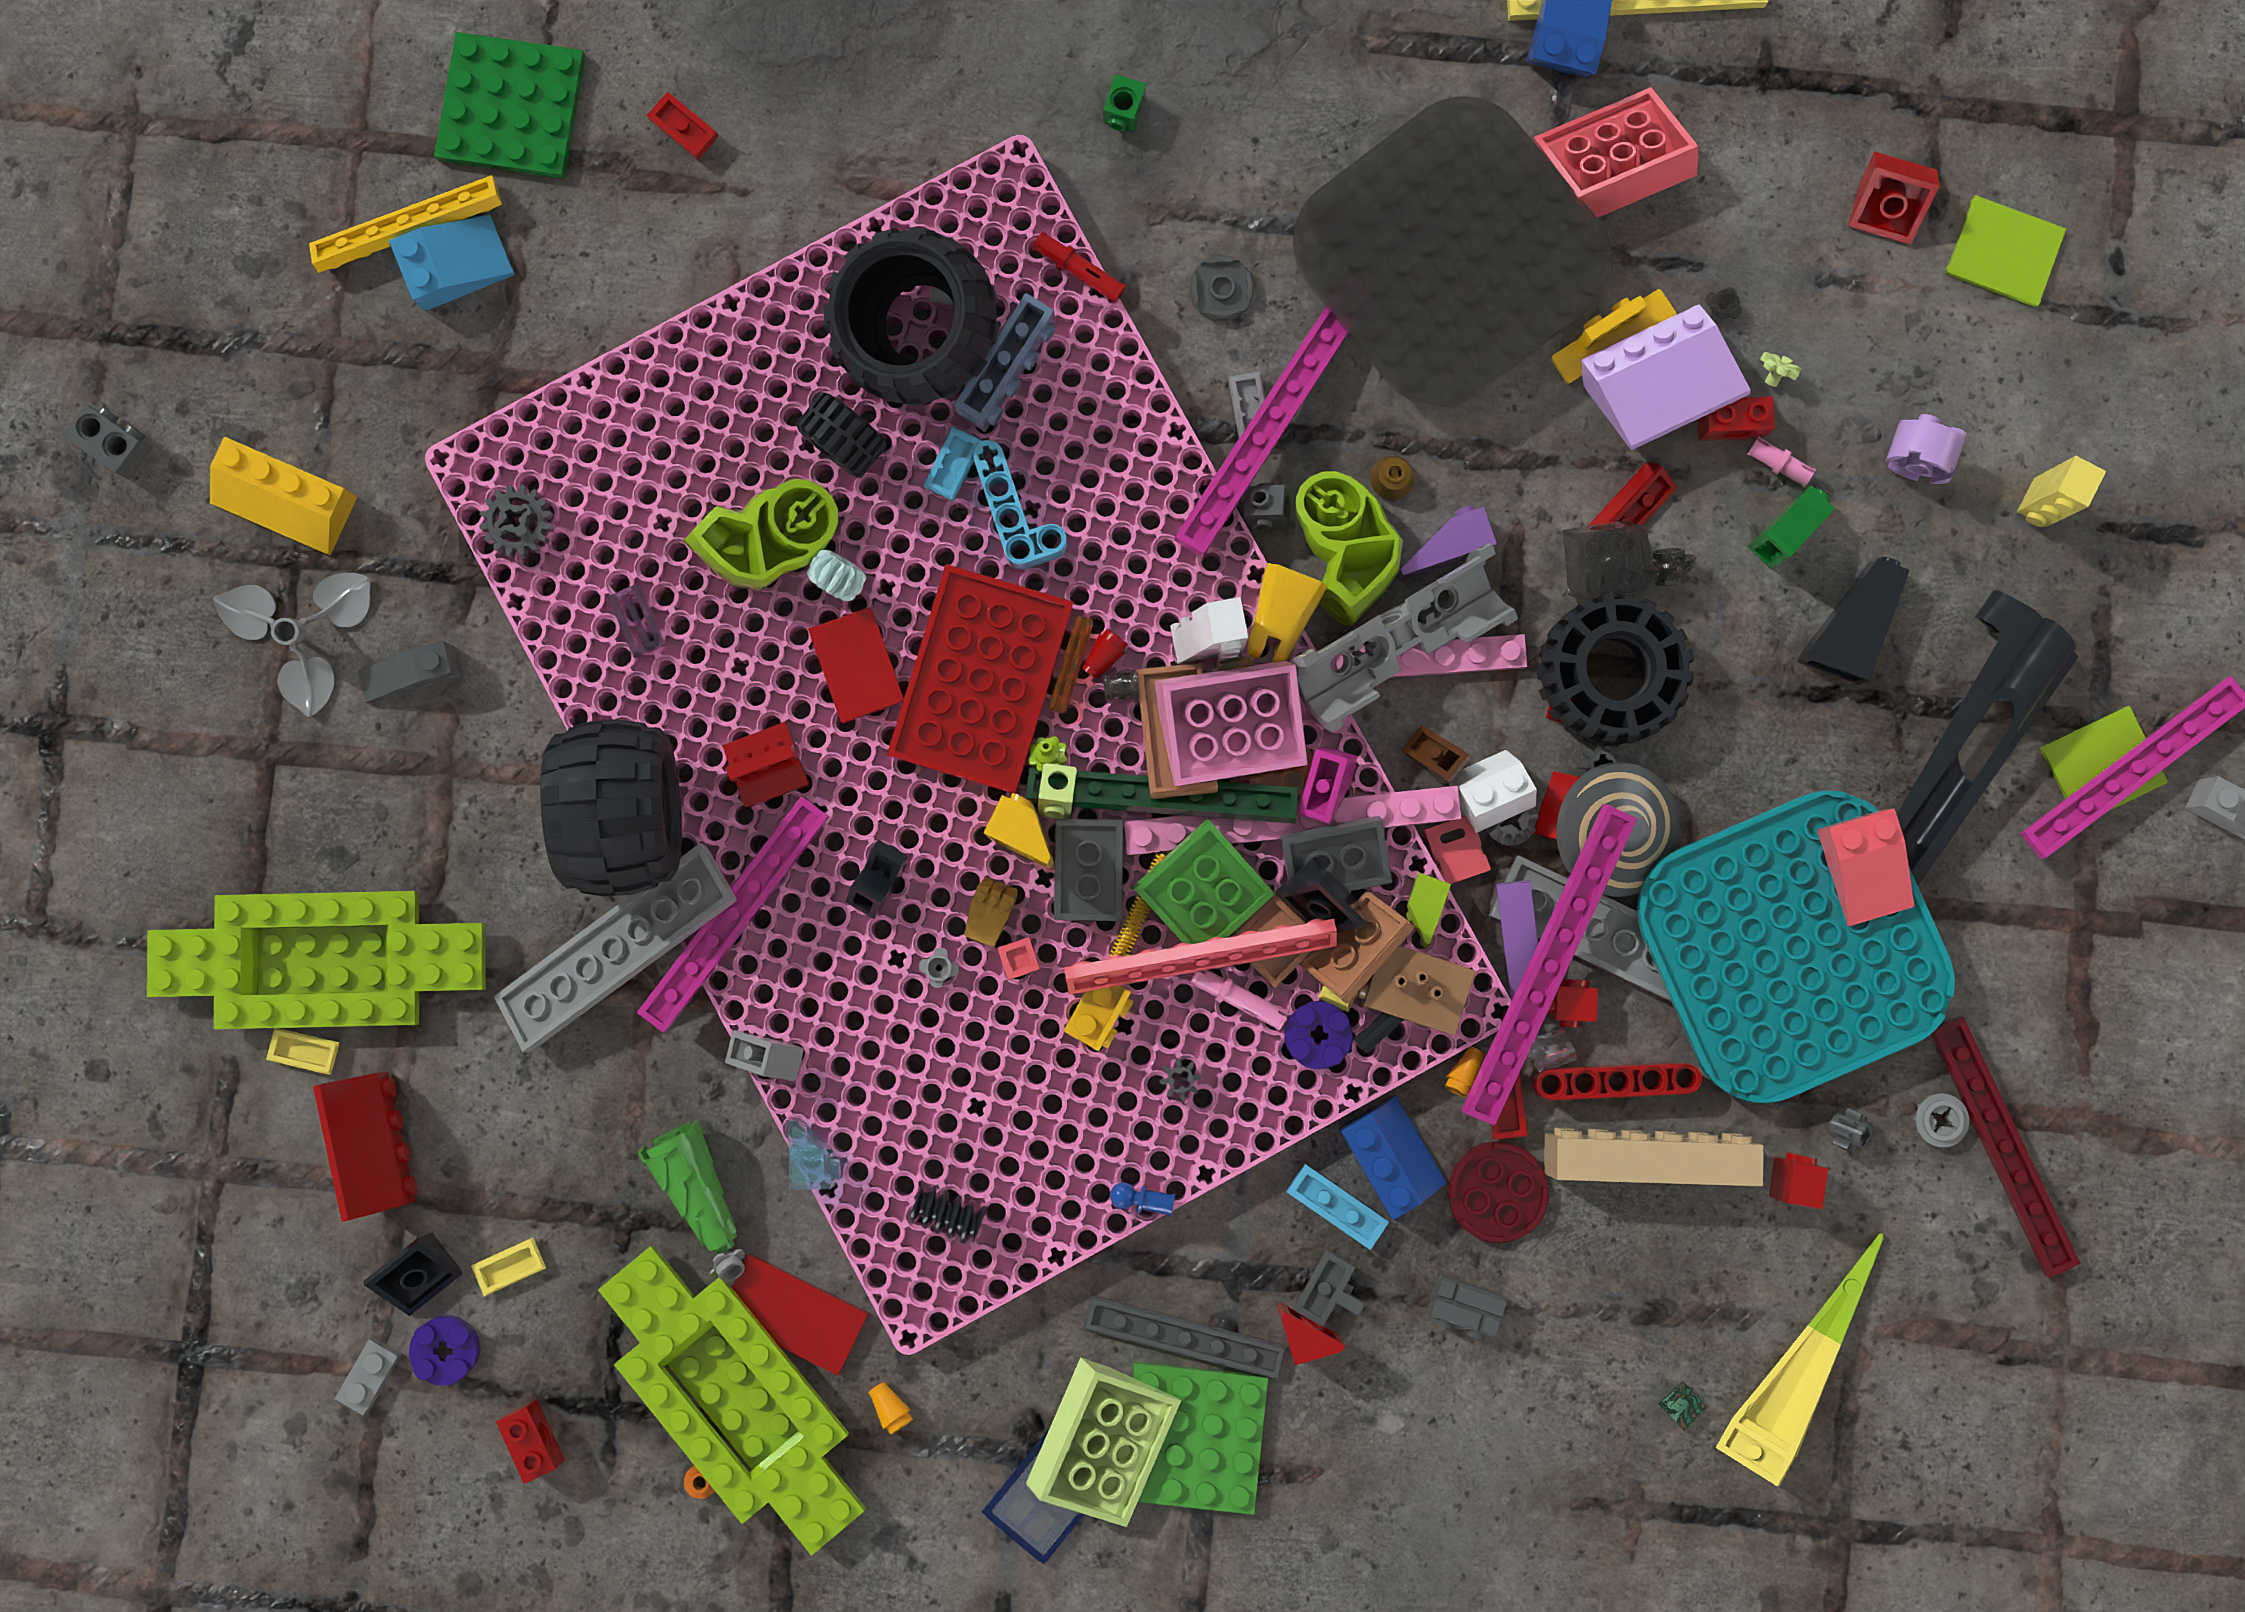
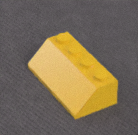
M227 437L223 438L210 465V504L327 555H331L357 499L356 495L338 485Z
M1012 793L1010 798L1002 795L984 834L991 841L1053 870L1055 862L1040 819L1031 801L1015 793Z

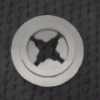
M1533 807L1520 814V817L1516 820L1520 830L1512 824L1500 827L1503 821L1486 828V830L1494 840L1501 844L1517 845L1527 841L1536 831L1534 826L1538 816Z
M1944 1093L1927 1096L1922 1103L1917 1105L1918 1110L1913 1118L1916 1122V1132L1921 1135L1926 1143L1937 1147H1950L1959 1143L1965 1137L1969 1128V1114L1965 1105L1958 1098ZM1946 1111L1944 1119L1952 1127L1938 1126L1935 1129L1937 1121L1931 1113L1943 1114Z

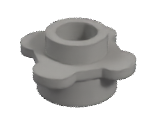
M937 948L934 951V955L920 961L919 970L926 973L930 978L932 987L940 988L950 976L958 975L959 966L956 963H952L945 948ZM939 964L942 966L941 971L936 970V966Z
M737 1249L734 1252L727 1250L716 1255L713 1259L714 1268L710 1271L711 1277L714 1279L719 1277L725 1282H730L740 1277L745 1269L741 1260L745 1257V1252L742 1249Z

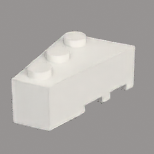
M1241 597L1206 603L1191 612L1192 620L1187 616L1181 619V623L1170 625L1177 664L1218 657L1219 662L1237 659L1238 654L1244 651L1248 640Z

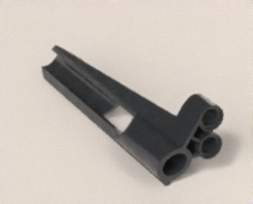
M1993 590L1974 617L1991 629L1990 634L2000 637L1896 814L1905 840L1908 865L1917 885L1921 883L2078 659V655L2074 652L2076 649L2075 642L2062 626L2051 619L2043 618L2033 608L2001 591ZM2001 698L2009 699L2014 707L2012 726L1975 779L1970 782L1961 770L1958 752L1990 706Z

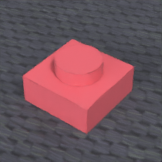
M1030 937L997 948L1008 980L1040 969Z

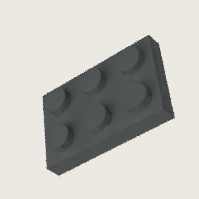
M1380 816L1280 836L1288 880L1314 858L1347 891L1392 883L1383 823Z
M1056 819L1054 920L1122 921L1123 820Z

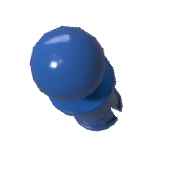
M1126 1182L1116 1184L1110 1191V1200L1119 1209H1127L1132 1205H1138L1137 1213L1145 1210L1168 1216L1172 1215L1175 1194L1171 1195L1145 1190L1146 1186L1143 1185L1141 1192L1135 1191L1132 1185Z

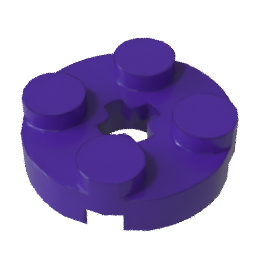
M1313 1001L1298 1007L1289 1016L1284 1028V1041L1291 1056L1301 1065L1312 1069H1326L1339 1064L1350 1050L1352 1028L1348 1017L1335 1005L1322 1001ZM1317 1025L1323 1026V1032L1328 1034L1327 1039L1321 1040L1320 1045H1314V1039L1309 1037V1031H1315Z
M443 1315L431 1319L416 1329L410 1342L409 1358L417 1378L434 1385L444 1386L456 1383L469 1374L478 1362L480 1342L476 1332L472 1331L465 1324L466 1321L457 1316ZM442 1341H445L446 1346L453 1350V1353L447 1355L446 1359L441 1358V1355L437 1353V1347L441 1346Z

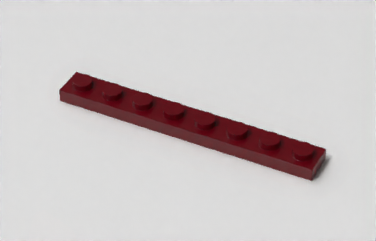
M1958 1016L1939 1025L1931 1033V1036L2044 1275L2051 1278L2081 1264L1965 1018Z

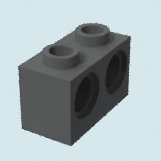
M85 404L62 436L114 473L130 480L153 448L142 441L145 437L144 434L128 424L125 428L117 424L116 422L119 417L108 409L101 406L99 410H96ZM100 425L99 433L93 436L95 427ZM127 443L125 452L119 455L120 447Z

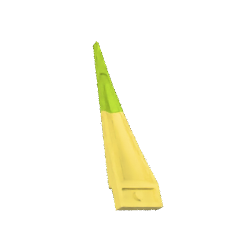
M1883 1233L1875 1238L1801 1335L1735 1414L1716 1446L1718 1450L1778 1487L1798 1455L1884 1240Z

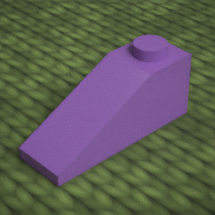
M1473 505L1455 511V516L1401 568L1397 574L1398 580L1401 581L1466 559L1470 552L1478 549L1483 544L1491 543L1494 548L1497 543L1484 507L1474 510Z

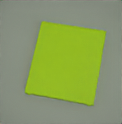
M1975 195L1970 201L1966 218L1950 262L1946 267L1945 274L2036 308L2041 303V298L2062 239L2065 236L2066 228Z
M2129 705L2039 748L2066 799L2146 737ZM2160 771L2110 810L2167 784L2168 781L2163 771Z

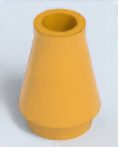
M1468 1047L1463 1056L1445 1077L1447 1079L1445 1088L1467 1099L1486 1054L1477 1048Z
M885 1381L868 1392L872 1398L883 1430L887 1429L890 1435L913 1420L909 1413L911 1409L892 1391Z

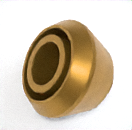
M1386 456L1378 460L1373 466L1370 482L1373 490L1380 497L1388 500H1397L1405 497L1411 491L1415 482V473L1410 463L1404 458Z

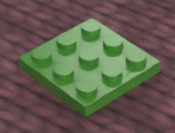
M1208 819L1132 887L1180 941L1189 944L1206 942L1213 937L1228 938L1275 895L1270 887Z

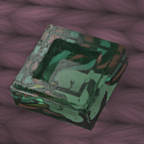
M1683 1381L1658 1403L1684 1431L1708 1408Z

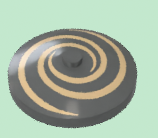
M1628 763L1600 765L1582 775L1569 789L1562 802L1556 829L1558 850L1563 864L1571 874L1603 803L1638 818L1603 892V895L1613 897L1630 896L1640 892L1646 876L1655 864L1676 850L1679 837L1678 811L1668 787L1650 770Z

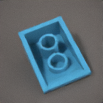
M490 214L418 228L389 240L412 300L424 311L515 275Z

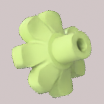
M1764 352L1760 358L1764 362L1763 366L1770 371L1765 382L1773 387H1777L1782 377L1787 376L1796 380L1801 371V368L1793 365V360L1786 356L1780 359L1776 354Z

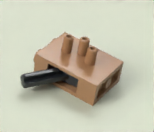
M1398 946L1358 991V997L1362 998L1361 1006L1382 1013L1355 1037L1356 1044L1364 1052L1368 1053L1404 1020L1455 1036L1475 970Z

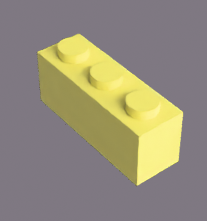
M2074 456L2035 477L2017 512L2024 515L2026 521L2038 527L2050 526L2089 507L2106 471L2078 456Z

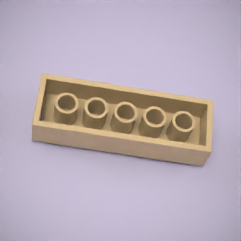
M1558 1127L1554 1128V1134L1545 1133L1544 1173L1556 1180L1763 1186V1145L1752 1142V1136H1743L1740 1133H1722V1139H1718V1135H1709L1707 1132H1688V1138H1684V1134H1677L1674 1131H1655V1137H1650V1133H1644L1641 1130H1621V1136H1616V1132L1608 1131V1129H1588V1135H1584L1582 1131L1575 1130L1574 1128Z

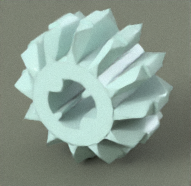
M820 550L817 556H814L809 564L810 568L807 571L811 582L843 601H853L856 595H859L863 589V584L867 579L862 569L830 550Z

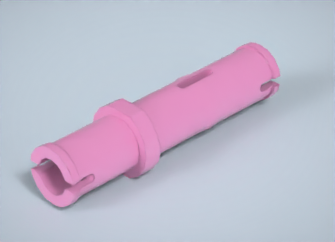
M1209 970L1194 972L1189 984L1215 996V1000L1219 1003L1225 1001L1269 1024L1278 1031L1283 1026L1289 1011L1283 1010L1232 983L1233 979L1227 976L1224 979Z

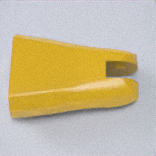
M1267 563L1261 583L1257 610L1249 636L1248 655L1259 659L1266 646L1268 636L1279 639L1274 648L1271 663L1287 661L1306 624L1317 608L1327 585L1322 581L1283 566Z

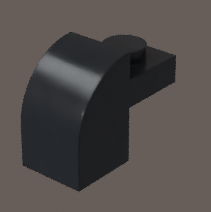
M878 839L870 851L865 867L851 885L845 902L875 919L901 879L907 867V864H905L907 856L902 854L896 847L887 845Z

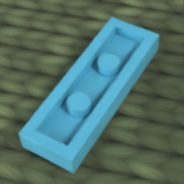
M1305 1163L1286 1190L1288 1194L1370 1250L1389 1223L1388 1220Z

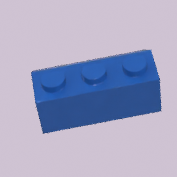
M1396 1095L1338 1128L1386 1213L1392 1220L1422 1204L1447 1183Z

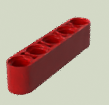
M1681 1062L1560 1067L1538 1070L1532 1077L1531 1086L1536 1095L1548 1100L1676 1095L1694 1093L1701 1085L1702 1076L1697 1067ZM1681 1069L1687 1070L1689 1074V1081L1683 1087H1680L1676 1081V1075ZM1651 1070L1656 1076V1082L1654 1086L1647 1089L1643 1085L1642 1080L1644 1074ZM1614 1072H1619L1623 1078V1083L1617 1090H1613L1609 1085V1078ZM1585 1073L1589 1077L1590 1083L1585 1091L1580 1092L1576 1088L1575 1081L1580 1074ZM1548 1075H1552L1556 1079V1088L1551 1093H1545L1542 1089V1081Z

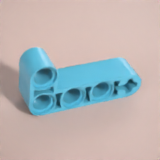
M984 440L978 443L973 452L974 462L1009 564L1015 569L1023 570L1063 556L1067 549L1066 533L1063 528L1056 524H1046L1029 530L1002 448L992 440ZM991 453L997 472L990 473L984 454ZM997 483H1004L1009 487L1007 493L999 497L991 494V488ZM1014 514L1019 518V522L1013 528H1006L1001 524V520L1005 515ZM1054 534L1060 537L1061 544L1055 549H1049L1043 545V540L1048 535ZM1017 545H1024L1030 551L1026 558L1015 559L1011 555L1013 548Z

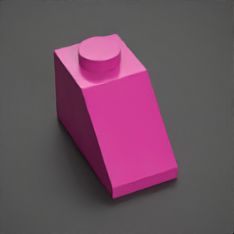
M1329 747L1316 749L1298 814L1330 824L1349 789L1358 756Z

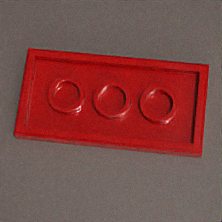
M749 1253L743 1263L745 1266L744 1272L735 1279L732 1285L733 1290L779 1347L838 1376L869 1312Z

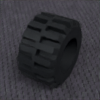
M821 392L796 422L799 432L812 445L843 470L855 477L862 478L887 447L883 437L870 424L831 394Z

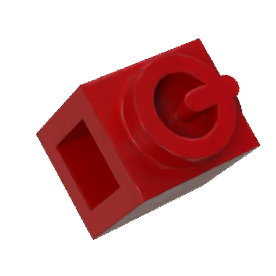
M1563 979L1547 1012L1550 1013V1019L1560 1020L1559 1027L1580 1028V1021L1597 1022L1598 988H1589V980Z

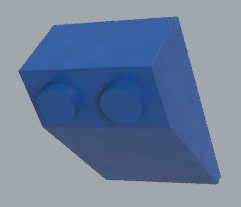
M1542 0L1526 63L1587 79L1595 75L1606 39L1612 0Z

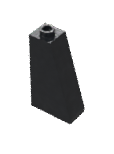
M1881 557V559L1878 558L1867 564L1801 652L1797 662L1858 685L1870 681L1910 570L1901 567V563L1898 560L1889 557Z

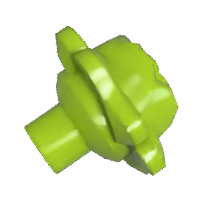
M1056 736L1051 738L1039 737L1036 740V744L1030 745L1029 764L1037 766V770L1042 773L1045 763L1065 764L1067 762L1065 756L1066 744L1059 743V739Z

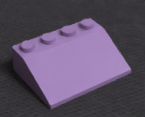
M1700 304L1581 360L1583 387L1631 450L1750 395L1751 391L1717 325Z

